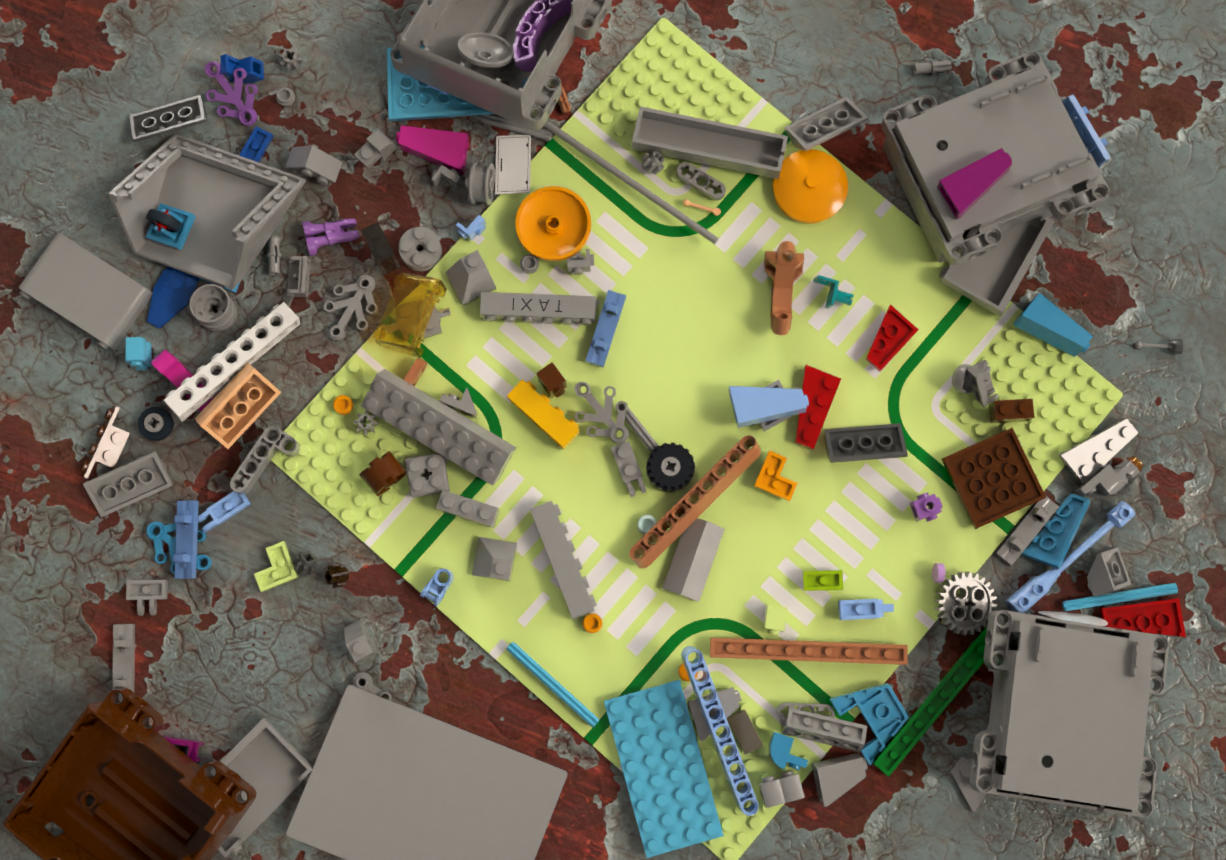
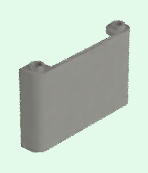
M1037 217L1001 232L1002 240L995 250L959 265L950 264L948 268L944 267L939 275L942 278L940 282L996 315L1001 316L1055 221L1049 218L1039 221L1040 217ZM978 226L970 228L965 239L976 235ZM992 237L989 241L996 242V239Z
M59 232L18 287L21 289L20 294L27 299L35 298L99 340L97 344L105 349L111 347L114 350L152 298V292Z
M263 718L220 761L256 790L254 802L218 849L225 858L231 854L235 856L242 849L241 844L303 781L307 783L313 766L266 718ZM213 768L210 772L215 776L216 770ZM242 791V799L246 801L247 794Z

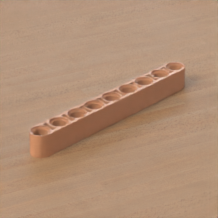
M744 436L631 548L629 555L639 568L644 569L650 566L760 456L761 448L753 436Z

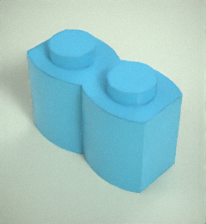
M142 337L125 338V362L129 363L131 367H135V370L145 371L148 367H152V344Z

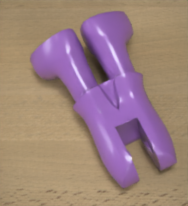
M349 218L322 224H313L310 221L302 222L310 256L316 255L318 248L328 244L331 246L339 242L353 241L360 237L358 231L344 232V229L357 226L356 219ZM325 232L326 236L312 237L319 233Z

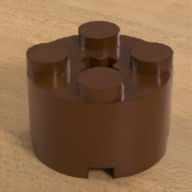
M388 451L381 459L377 457L369 463L371 467L366 468L359 474L372 492L379 496L388 491L391 485L397 484L406 475V471L395 456Z

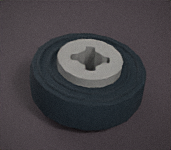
M150 407L144 410L138 419L139 432L151 441L163 440L173 430L174 421L172 415L161 407Z

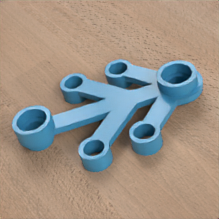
M158 521L152 522L148 525L146 534L149 539L154 540L155 561L159 564H165L168 561V555L163 552V540L169 546L172 564L170 570L175 574L173 554L176 551V537H172L167 533L176 531L177 523L164 525ZM156 528L160 529L158 535L154 534V530ZM198 530V533H202L203 537L200 540L197 539V542L205 541L206 533ZM163 554L164 560L160 562L158 558ZM197 554L196 568L202 571L208 570L212 565L211 558L207 555ZM206 559L207 565L203 567L201 562Z

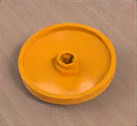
M801 150L783 160L779 179H773V196L781 211L791 219L807 224L820 223L833 217L843 206L848 193V180L841 164L831 155L819 150Z
M559 186L543 187L529 194L519 206L515 219L517 236L525 250L536 258L545 261L566 260L576 255L587 243L591 232V215L586 203L575 192Z

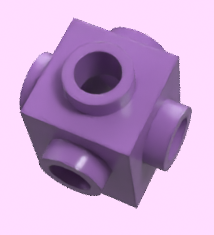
M928 492L917 496L918 500L909 504L916 522L926 519L927 522L938 518L937 514L942 512V503L939 497L936 498L935 494L929 496Z

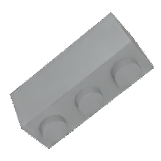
M442 490L436 507L438 511L490 528H494L500 511L498 507Z

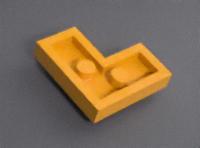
M769 450L754 487L790 502L798 483L780 476L787 458Z

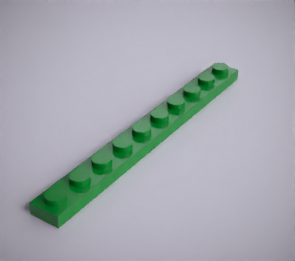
M987 627L981 631L875 759L873 764L886 776L889 777L983 664Z

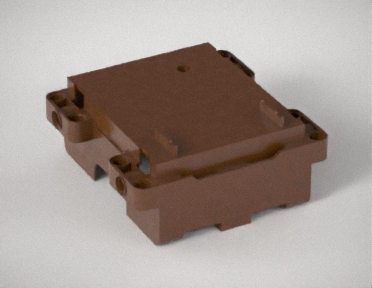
M120 688L112 690L104 701L90 703L86 706L7 816L3 825L42 860H211L254 802L256 790L220 761H213L200 767L158 733L164 723L163 716L130 689ZM119 693L123 696L122 702L118 699ZM150 717L153 719V726L149 725ZM211 766L216 770L215 776L210 772ZM242 791L247 794L246 801L242 799ZM89 794L95 799L92 805H88L86 802V797ZM54 822L65 832L55 837L44 827L46 824Z

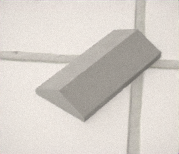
M845 97L786 126L785 131L795 148L807 151L867 121L868 117L848 97Z
M156 451L91 479L83 483V486L98 513L103 517L171 487L173 483L165 464Z
M697 518L681 534L662 589L699 602L724 528Z

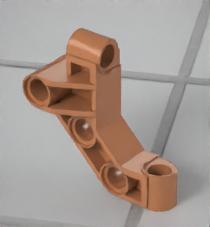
M790 241L782 242L777 251H765L764 271L773 279L770 321L772 332L777 335H787L790 331L793 283L803 272L804 253H796L795 245Z

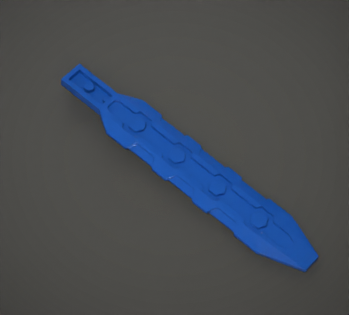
M256 126L239 156L259 163L274 136ZM169 266L166 270H163L153 288L147 322L161 329L187 306L192 294L197 289L196 285L200 278Z

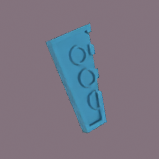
M1071 493L1057 509L1053 518L1044 525V529L1040 534L1036 535L1030 546L1022 552V555L1060 569L1087 511L1090 499Z

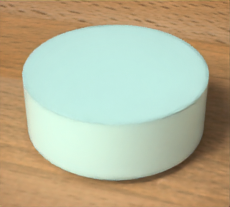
M651 515L642 516L638 520V530L642 534H646L657 523L656 519Z

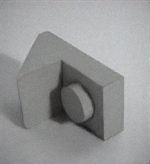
M467 388L461 401H459V397L449 393L448 396L442 394L440 398L441 403L477 419L478 414Z

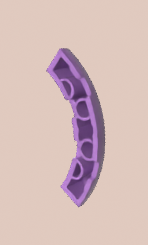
M536 0L528 8L518 24L515 44H513L515 63L519 69L533 71L537 64V52L543 36L557 20L571 12L573 0Z

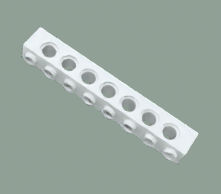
M284 302L280 305H275L271 309V313L266 317L259 318L255 326L251 329H246L238 340L231 341L222 353H217L212 357L210 363L198 368L194 376L186 378L177 390H172L166 395V399H164L165 404L181 422L223 389L247 362L252 365L300 325L299 317ZM274 321L281 322L279 326H272ZM260 333L266 334L262 339L257 338V335ZM245 345L252 346L248 351L242 350ZM231 357L237 358L234 363L227 362ZM214 370H222L221 374L217 376L212 375ZM200 382H207L205 387H197ZM186 394H191V395H192L189 400H187V401L182 400V398H183L184 395H186Z

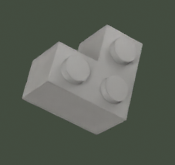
M314 146L292 147L285 168L290 170L291 174L295 176H313L318 183L327 185V183L336 182L342 161Z

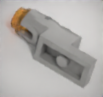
M1131 456L1113 468L1109 464L1103 466L1086 483L1077 488L1075 492L1079 496H1089L1098 489L1104 496L1116 493L1123 494L1138 477L1143 464L1137 457Z

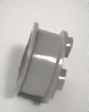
M477 162L470 164L469 177L466 178L465 186L466 189H469L468 202H471V204H475L477 201L486 202L487 205L492 204L495 192V169L492 163H489L488 166L478 165Z
M415 227L406 231L401 237L399 253L407 267L414 271L424 272L432 269L440 261L442 247L437 235L432 230L425 227Z

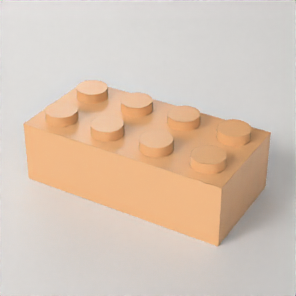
M247 362L198 414L195 420L204 430L229 449L281 392Z

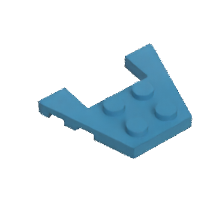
M888 683L829 699L839 716L855 706L858 707L875 736L874 739L866 743L860 750L869 765L875 761L874 758L877 754L883 751L886 747L885 744L892 736H895L909 718Z

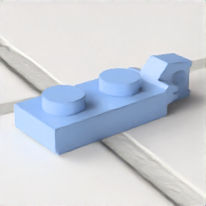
M883 599L838 601L839 620L879 619L884 617V612H894V605L883 604Z

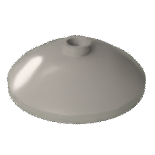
M472 32L463 35L458 40L457 49L459 54L467 62L475 66L487 69L500 68L513 60V46L507 40L495 34Z

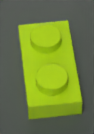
M842 570L802 572L803 591L843 590Z

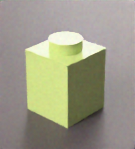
M766 605L763 629H768L767 633L779 635V631H785L788 607Z

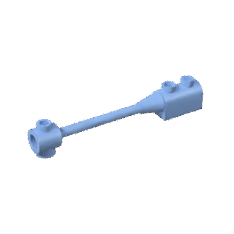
M1124 501L1118 503L1107 513L1108 521L1063 560L1060 569L1053 567L1039 576L1032 577L1004 603L1013 612L1025 613L1050 591L1051 586L1060 576V573L1112 527L1121 528L1135 516L1134 510Z

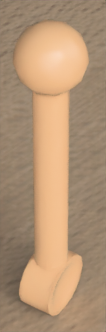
M688 199L683 200L684 206L712 212L715 216H719L721 213L719 208L712 209L692 203Z

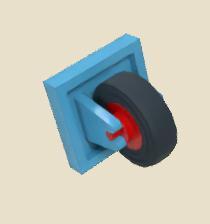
M160 203L157 210L150 209L146 215V220L151 223L146 238L182 250L196 216Z

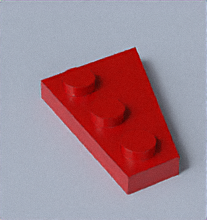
M890 304L866 360L880 372L919 329Z

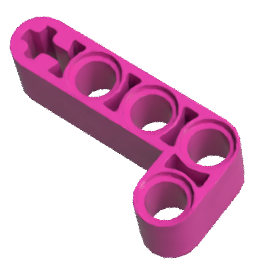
M166 349L151 362L177 388L181 386V383L186 378L194 376ZM201 383L197 385L198 388L204 387ZM186 394L185 396L190 399L192 395ZM214 396L203 404L199 410L202 411L214 399Z

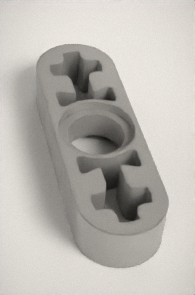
M683 162L677 167V177L684 183L713 200L718 201L724 197L726 188L720 181L688 162ZM689 169V174L682 175V170ZM695 172L696 174L693 177V181H691V175L693 176V173ZM703 177L706 179V184L699 186L696 183V179ZM709 182L712 183V188L717 189L719 187L721 194L717 193L715 195L714 190L710 187L709 190H706L709 186Z
M784 702L776 710L777 716L785 721L787 717H784V714L780 712L785 706L788 709H795L794 706H798V710L806 706L810 708L811 713H815L814 707H817L816 711H824L826 707L827 711L831 713L828 717L834 718L835 716L833 707L828 704Z

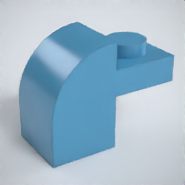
M773 732L768 747L771 760L782 769H785L787 762H789V767L800 770L801 767L806 768L808 760L789 754L794 738Z

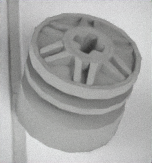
M206 284L199 287L191 296L190 310L206 330L222 332L234 324L237 317V307L229 294L221 286Z

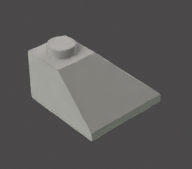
M478 250L459 259L446 271L462 305L481 297V292H491L496 289Z
M479 537L472 575L511 582L517 543Z
M1118 547L1097 554L1087 576L1088 588L1093 596L1112 592L1131 584Z

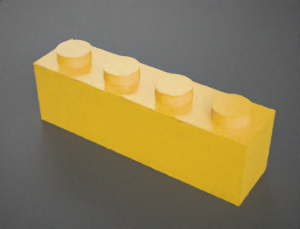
M522 379L507 395V399L565 450L579 435L578 424L572 419L568 421L563 416L565 413L558 406L554 408L549 404L551 400L543 393L539 395L535 391L537 388L530 381L525 382Z

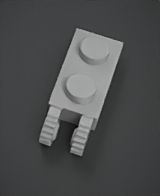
M627 441L611 447L621 477L627 486L630 496H635L634 488L630 483L634 480L638 481L640 491L642 493L646 492L642 474L630 442Z

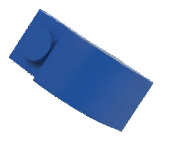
M227 54L220 56L221 74L228 76L229 82H235L233 73L238 68L245 69L247 73L246 78L243 79V84L264 80L262 61L251 56L241 60ZM238 71L239 77H242L241 71Z

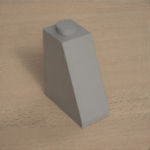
M362 619L344 628L345 643L355 662L363 663L379 654Z
M734 687L717 692L726 719L740 707L739 702L742 701L739 691L734 690ZM697 699L688 701L687 703L699 739L701 741L705 740L710 733ZM712 708L709 711L710 717L716 714L717 708Z
M858 753L812 763L819 802L824 807L829 806L866 777L865 770H867L865 758Z

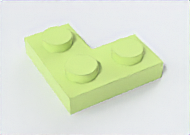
M285 541L265 548L272 567L254 574L261 592L299 578L294 570L295 566L292 564L293 561Z

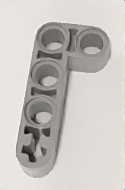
M270 426L266 428L230 481L231 489L239 495L248 494L276 452L280 451L286 456L294 457L300 451L299 443L277 427ZM272 433H278L276 440H269ZM288 443H294L292 450H285ZM267 449L266 455L259 457V451ZM250 465H256L253 473H248ZM239 482H240V483H243V484H244V487L241 488V487L237 486V484H238Z

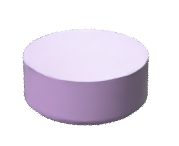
M934 563L932 568L933 582L942 583L946 574L945 566L943 563Z

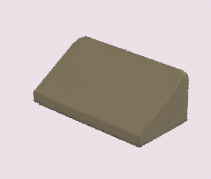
M742 710L727 718L744 754L763 746L746 710Z

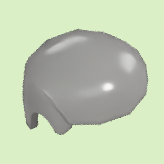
M962 364L953 372L952 385L956 391L967 394L971 393L972 388L966 370L971 365Z

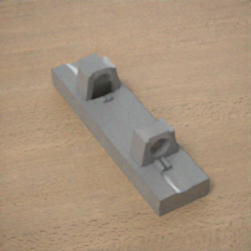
M1047 496L1045 499L1036 502L995 554L1009 566H1012L1059 506ZM1034 515L1040 516L1042 518V521L1037 519Z
M135 624L113 625L112 690L128 688L132 692L135 690ZM119 693L118 699L120 702H122L123 696L121 693Z

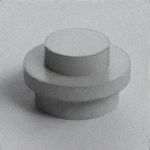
M282 88L277 92L276 99L280 105L290 106L295 101V94L289 88Z
M526 255L521 259L520 267L523 272L532 274L538 270L539 261L533 255Z

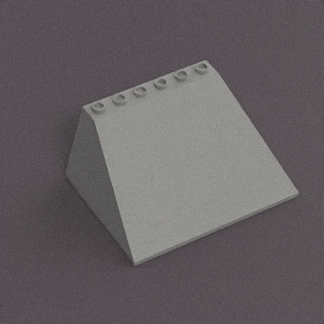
M175 133L110 191L109 197L134 254L233 290L248 272L306 180ZM160 203L196 216L182 250L146 238L151 225L146 220V215L150 209L157 210Z

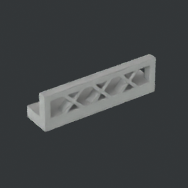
M789 708L782 734L860 752L865 745L867 726Z

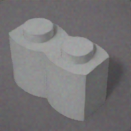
M793 771L781 773L782 777L774 779V776L762 778L763 782L758 784L764 807H773L805 798L798 773L793 774Z

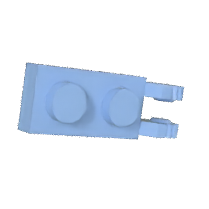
M233 491L199 515L198 523L203 522L210 516L213 518V521L202 528L203 532L206 533L251 505L246 495H239Z

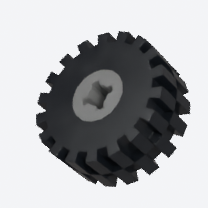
M673 442L671 444L663 443V445L657 446L650 453L646 464L647 477H649V481L655 488H659L663 492L674 493V491H680L693 478L695 472L694 458L690 455L689 450L683 448L681 444L676 445Z

